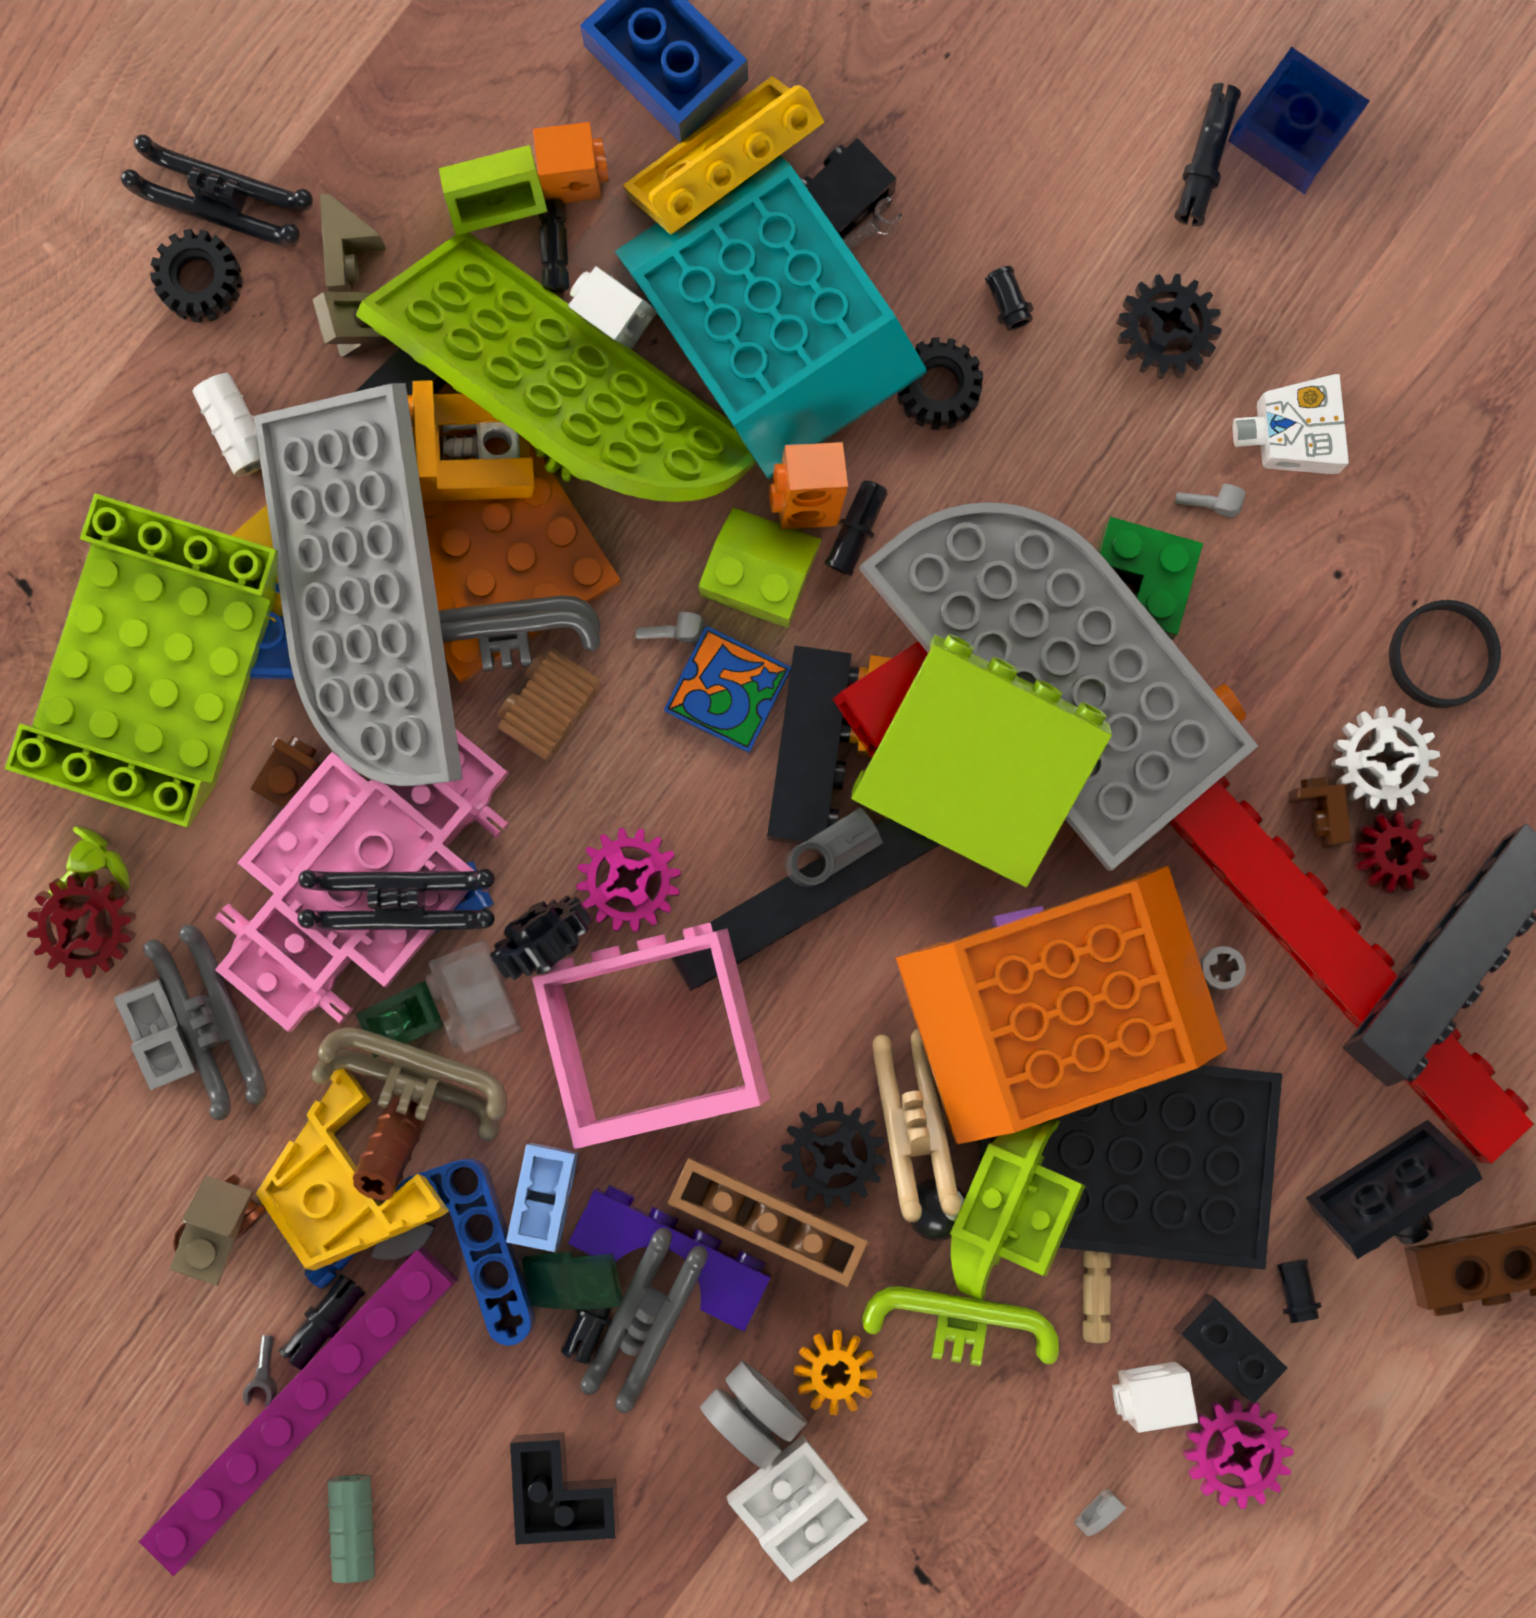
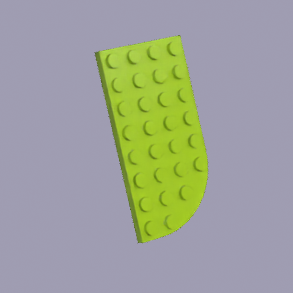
M469 232L454 235L362 300L356 316L371 326L378 334L393 342L412 356L416 362L433 371L448 382L456 391L466 395L488 411L496 420L503 422L529 441L536 449L543 451L566 467L573 476L581 480H589L616 492L643 499L667 502L694 501L705 499L727 490L757 463L742 442L730 420L629 347L605 334L568 307V303L553 292L544 289L543 285Z

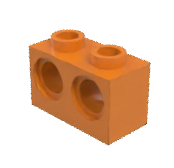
M843 442L785 445L781 463L774 464V484L769 486L771 513L779 512L780 528L798 529L837 526L848 489Z

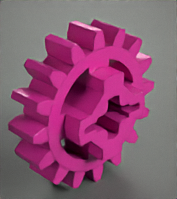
M622 827L618 829V840L611 841L603 833L600 835L603 847L599 851L589 846L585 849L592 858L590 865L578 864L577 869L587 875V881L576 884V888L578 891L590 893V897L582 905L585 909H591L596 906L600 909L595 918L598 923L601 924L608 917L613 918L612 926L614 931L619 932L624 922H630L633 932L636 933L640 931V920L647 919L652 926L658 925L657 917L654 913L659 909L663 912L671 913L672 908L665 900L667 896L680 895V890L670 885V881L680 877L681 871L680 869L668 868L667 864L675 858V854L673 851L660 854L658 850L663 842L660 837L657 836L650 843L645 842L644 829L639 828L633 839L628 838L625 829ZM621 849H639L649 854L650 857H646L641 861L628 859ZM606 859L611 866L608 878L600 887H597L598 871ZM627 868L632 874L638 871L642 872V876L636 880L639 888L634 892H630L626 887L616 888V884L622 880L620 872L623 869ZM661 872L660 890L652 902L647 894L650 880ZM619 898L632 902L637 911L621 912L609 907L607 904Z
M1236 1397L1230 1398L1228 1410H1224L1216 1401L1211 1403L1214 1415L1208 1419L1206 1416L1198 1413V1423L1202 1426L1200 1431L1187 1430L1186 1436L1195 1443V1448L1184 1450L1183 1456L1197 1463L1188 1471L1189 1476L1193 1480L1204 1477L1205 1480L1202 1482L1199 1490L1206 1496L1218 1490L1217 1502L1222 1506L1227 1505L1231 1496L1235 1498L1236 1504L1240 1509H1246L1249 1496H1253L1261 1505L1266 1503L1263 1491L1269 1487L1271 1490L1279 1493L1282 1489L1275 1478L1278 1474H1291V1470L1282 1463V1458L1294 1455V1450L1290 1446L1280 1443L1281 1440L1289 1435L1288 1430L1284 1426L1272 1427L1277 1419V1415L1271 1410L1259 1416L1260 1404L1258 1402L1255 1404L1249 1402L1245 1410L1242 1409L1240 1400ZM1234 1421H1249L1258 1425L1261 1430L1246 1433L1240 1431ZM1216 1431L1218 1438L1214 1449L1206 1453L1208 1442ZM1236 1442L1248 1448L1242 1452L1245 1460L1241 1463H1237L1233 1458H1228L1234 1454L1232 1445ZM1270 1453L1268 1464L1263 1473L1260 1474L1259 1468L1263 1456ZM1231 1473L1238 1476L1243 1485L1227 1484L1218 1480L1215 1476Z

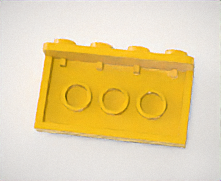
M771 76L622 186L631 201L669 234H673L825 122L807 89L801 85L793 86L790 89Z

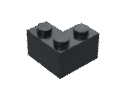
M565 1432L516 1435L510 1442L515 1545L616 1538L619 1530L616 1478L567 1482Z

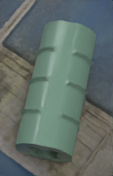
M356 1474L329 1478V1503L327 1507L329 1508L330 1528L328 1532L330 1533L331 1549L329 1557L331 1558L332 1581L336 1583H351L374 1579V1554L376 1549L374 1548L373 1534L375 1524H373L372 1504L374 1500L372 1499L371 1476Z

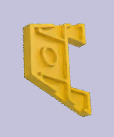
M343 1068L333 1072L330 1078L333 1083L320 1102L315 1100L306 1114L309 1119L295 1142H288L256 1192L257 1197L303 1266L312 1271L441 1217L449 1211L427 1178L420 1174H416L383 1204L380 1200L362 1195L354 1187L353 1175L357 1167L336 1138L335 1132L372 1100L350 1069Z

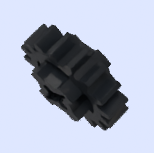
M1175 273L1170 284H1165L1162 276L1158 274L1155 275L1152 281L1151 289L1141 281L1135 289L1137 298L1128 295L1125 298L1122 306L1128 312L1119 314L1117 325L1127 329L1119 334L1117 340L1118 344L1130 343L1131 345L1125 356L1127 361L1136 357L1143 360L1140 365V372L1144 373L1150 366L1157 367L1158 379H1163L1167 370L1173 369L1174 374L1179 379L1186 372V364L1197 371L1203 364L1200 354L1206 357H1211L1216 347L1208 340H1217L1221 335L1222 329L1211 325V323L1218 320L1221 312L1220 309L1208 310L1207 305L1213 297L1211 292L1201 296L1195 293L1199 283L1197 280L1194 279L1188 287H1184L1181 285L1180 274ZM1162 298L1175 299L1161 304L1155 301ZM1190 308L1194 311L1199 326L1192 322ZM1168 319L1176 323L1170 334L1162 330L1163 325ZM1138 322H1140L1139 327L1146 330L1149 341L1148 345H1146L1140 335ZM1178 349L1181 352H1183L1178 355L1163 354V352Z
M565 896L558 903L556 900H552L548 905L544 901L536 903L526 913L505 927L504 936L506 938L495 943L494 947L496 950L490 953V956L505 979L511 976L513 980H516L523 973L526 976H530L534 971L537 974L547 972L563 957L574 952L579 942L577 937L588 932L589 928L587 925L592 922V919L576 896L572 899L569 896Z
M837 1101L834 1112L827 1113L826 1108L821 1102L817 1103V1116L811 1118L804 1111L799 1113L804 1124L800 1129L788 1126L787 1132L795 1140L793 1144L781 1145V1151L792 1154V1160L782 1165L783 1171H796L798 1176L790 1184L793 1189L801 1187L803 1184L808 1187L805 1200L811 1202L818 1193L823 1195L824 1206L830 1208L834 1196H840L843 1204L850 1206L851 1192L856 1191L865 1198L868 1196L867 1190L863 1185L868 1179L879 1183L881 1180L877 1173L872 1170L874 1164H886L885 1157L875 1154V1148L883 1145L885 1140L883 1137H871L869 1132L877 1124L874 1120L867 1121L864 1124L858 1121L862 1109L856 1107L850 1115L844 1114L843 1102ZM824 1122H841L836 1132L819 1136L810 1131L815 1126ZM856 1131L859 1132L865 1143V1162L854 1156L851 1141ZM836 1140L842 1142L844 1145L841 1151L847 1156V1160L854 1163V1166L834 1162L831 1168L823 1164L825 1162V1155L820 1152V1148L812 1143L815 1141L822 1146L824 1144L833 1146ZM801 1146L814 1155L816 1167L811 1177L807 1175L801 1163ZM847 1172L857 1177L852 1182L843 1186H826L831 1177L837 1174Z

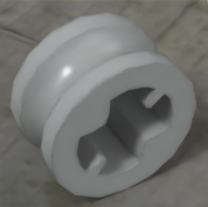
M1220 946L1207 951L1200 961L1207 986L1215 990H1227L1236 987L1245 975L1246 964L1243 956L1231 947ZM1217 955L1227 956L1225 962L1232 960L1235 966L1234 971L1227 974V982L1218 981L1220 975H1211L1210 965L1217 963Z

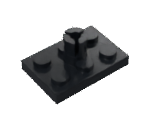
M1426 1120L1315 1191L1306 1199L1313 1212L1358 1260L1370 1251L1380 1247L1393 1236H1396L1402 1244H1415L1429 1236L1427 1230H1433V1222L1429 1213L1452 1198L1461 1195L1466 1189L1483 1178L1476 1164L1429 1120Z

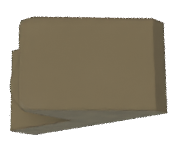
M329 193L320 194L326 288L329 292H352V283L359 282V269L356 254L349 253L385 250L386 247L381 236L337 199Z
M322 292L312 299L324 343L337 344L341 357H348L394 344L356 316L361 301L374 292Z
M205 1175L183 1217L182 1222L186 1223L169 1270L219 1286L253 1191Z

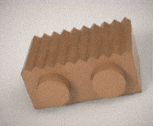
M554 648L549 651L547 656L541 653L536 656L525 673V677L530 680L519 696L514 692L511 693L497 714L502 719L498 728L504 734L548 764L603 686L598 678Z

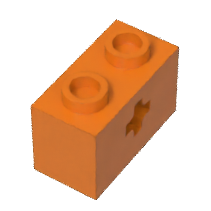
M590 122L534 128L533 137L537 171L544 198L560 199L563 204L602 199L600 183L609 182L607 160L604 153L602 137L593 138Z

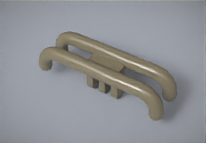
M352 1027L337 1029L328 1034L318 1048L319 1061L314 1066L311 1074L313 1081L317 1084H326L333 1072L338 1069H350L385 1081L377 1104L380 1107L387 1109L393 1094L401 1096L396 1112L405 1115L410 1101L413 1100L419 1102L415 1110V1118L424 1121L432 1098L474 1112L480 1120L478 1133L482 1140L491 1141L498 1134L499 1119L506 1112L507 1095L504 1086L497 1078L484 1070L363 1029ZM343 1048H359L367 1052L393 1060V1063H389L357 1051L345 1050ZM441 1076L482 1091L487 1098L477 1092L439 1080Z

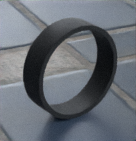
M1456 600L1434 601L1416 609L1396 628L1389 647L1390 668L1399 687L1413 700L1434 708L1459 706L1480 695L1494 680L1501 660L1500 641L1492 623L1475 607ZM1432 610H1449L1465 616L1478 627L1487 644L1488 666L1483 680L1472 693L1457 699H1441L1423 692L1409 679L1402 665L1400 649L1404 632L1416 616Z

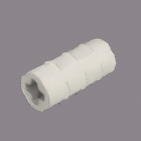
M221 373L199 383L192 392L201 408L200 413L205 416L212 430L211 434L215 436L222 450L221 455L225 456L234 476L243 477L261 469L256 428L253 420L254 416L250 414L243 400V395L240 394L232 376L229 373Z

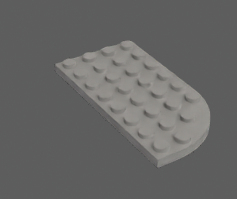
M391 383L255 415L254 422L273 549L278 550L277 577L290 663L298 693L311 722L322 739L340 759L358 773L372 780L396 786H416L462 780L406 383Z
M989 502L964 504L947 508L913 523L858 568L928 653L934 634L946 639L948 634L957 636L974 647L973 654L989 662L992 657L1002 659L1018 669L1019 672L1016 676L1033 685L1037 679L1045 681L1063 693L1061 699L1076 707L1079 706L1080 702H1085L1106 714L1105 721L1110 723L1112 736L1065 820L1107 871L1116 868L1258 747L1257 743L1103 556L1075 530L1042 512L1023 506Z

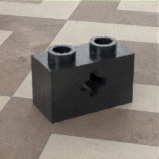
M1207 1293L1173 1328L1243 1397L1253 1404L1288 1369L1215 1297Z

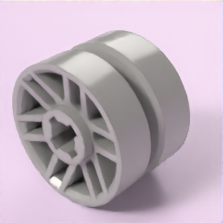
M742 1360L725 1378L728 1387L737 1397L734 1398L723 1389L716 1388L700 1405V1409L714 1427L735 1448L755 1465L765 1470L782 1451L780 1444L770 1432L773 1431L782 1439L791 1442L804 1428L807 1421L771 1382L750 1364Z

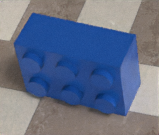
M606 0L580 25L584 47L680 143L688 138L748 81V60L688 0Z

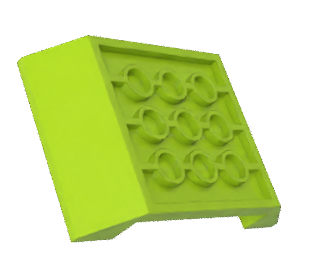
M94 493L80 535L81 540L91 544L33 724L29 726L19 723L4 769L189 828L217 783L250 681V673L257 660L260 650L259 645L263 641L268 626L269 615L275 604L278 550Z

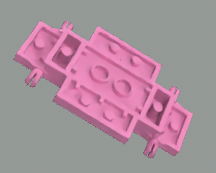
M457 729L456 736L462 780L416 786L389 785L372 779L368 782L335 753L331 752L238 861L240 866L274 894L250 921L235 910L230 903L221 910L235 920V923L224 913L219 912L215 919L237 937L234 940L231 951L215 970L287 1032H292L307 1013L318 1006L333 1017L338 1024H341L347 1017L333 1007V1004L345 1015H350L353 1008L341 1000L332 990L337 978L352 960L383 987L388 988L436 931L312 930L303 928L299 925L297 918L298 914L304 909L323 911L375 910L368 907V891H315L304 889L298 882L299 874L302 871H475L447 847L464 827L472 824L474 821H477L489 831L494 838H498L502 832L490 823L489 819H492L504 830L508 827L509 822L505 821L488 805L492 794L509 773ZM425 891V910H453L468 891Z

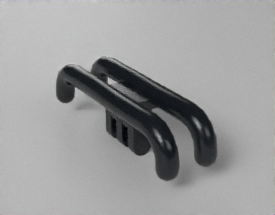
M144 134L138 135L134 139V147L141 156L161 167L187 175V184L195 197L152 183L141 177L136 171L127 169L121 174V182L133 194L152 203L279 246H294L299 242L300 232L295 225L286 224L281 227L242 214L241 212L247 196L296 212L307 211L313 204L312 194L308 190L289 191L164 148Z
M481 869L479 871L324 872L304 870L298 877L300 886L308 890L368 891V907L375 910L323 911L304 909L298 914L297 919L299 925L306 929L474 930L489 928L495 921L494 913L487 908L480 910H425V891L489 889L495 883V875L489 869Z

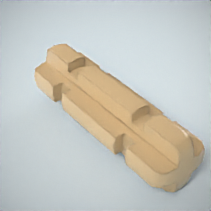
M1083 1250V1267L1087 1268V1274H1083V1313L1087 1315V1320L1083 1321V1338L1089 1343H1106L1111 1338V1322L1107 1321V1315H1111V1275L1107 1274V1268H1111V1253Z

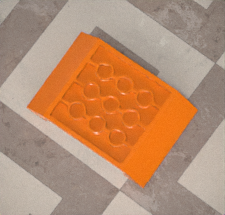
M1168 865L1121 880L1122 884L973 935L949 943L939 942L895 957L955 1144L992 1138L1027 1129L1197 1069L1228 1050Z

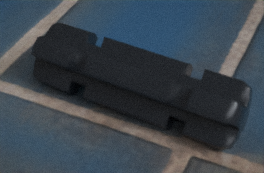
M545 199L548 212L539 214V220L543 224L539 227L541 263L545 267L542 270V285L544 289L553 293L564 292L569 288V272L565 268L568 265L567 230L564 228V224H562L566 222L565 205L560 199Z

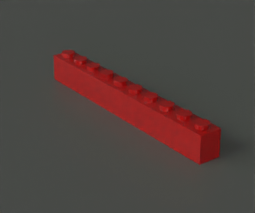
M1223 776L1168 824L1357 1029L1397 977V974L1391 969L1395 962L1381 946L1376 943L1370 946L1358 933L1362 927L1356 918L1343 907L1337 910L1327 900L1325 896L1329 891L1322 881L1310 871L1305 875L1292 862L1296 857L1292 849L1280 837L1275 836L1271 839L1259 826L1263 821L1259 813L1245 800L1238 803L1226 790L1230 784L1225 776ZM1455 1027L1441 1044H1433L1425 1054L1429 1062L1420 1075L1411 1082L1404 1081L1478 1162L1492 1164L1525 1134L1534 1123L1526 1116L1525 1113L1529 1108L1521 1097L1510 1088L1503 1091L1491 1078L1495 1074L1493 1067L1477 1052L1470 1055L1458 1042L1462 1035Z

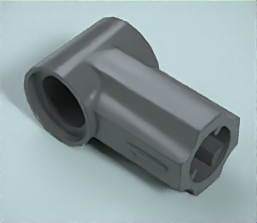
M860 807L807 841L795 846L786 858L785 869L788 877L794 883L800 886L811 887L824 882L831 875L883 844V841L871 818ZM805 850L815 852L822 862L820 873L814 878L804 876L797 867V859L800 853Z

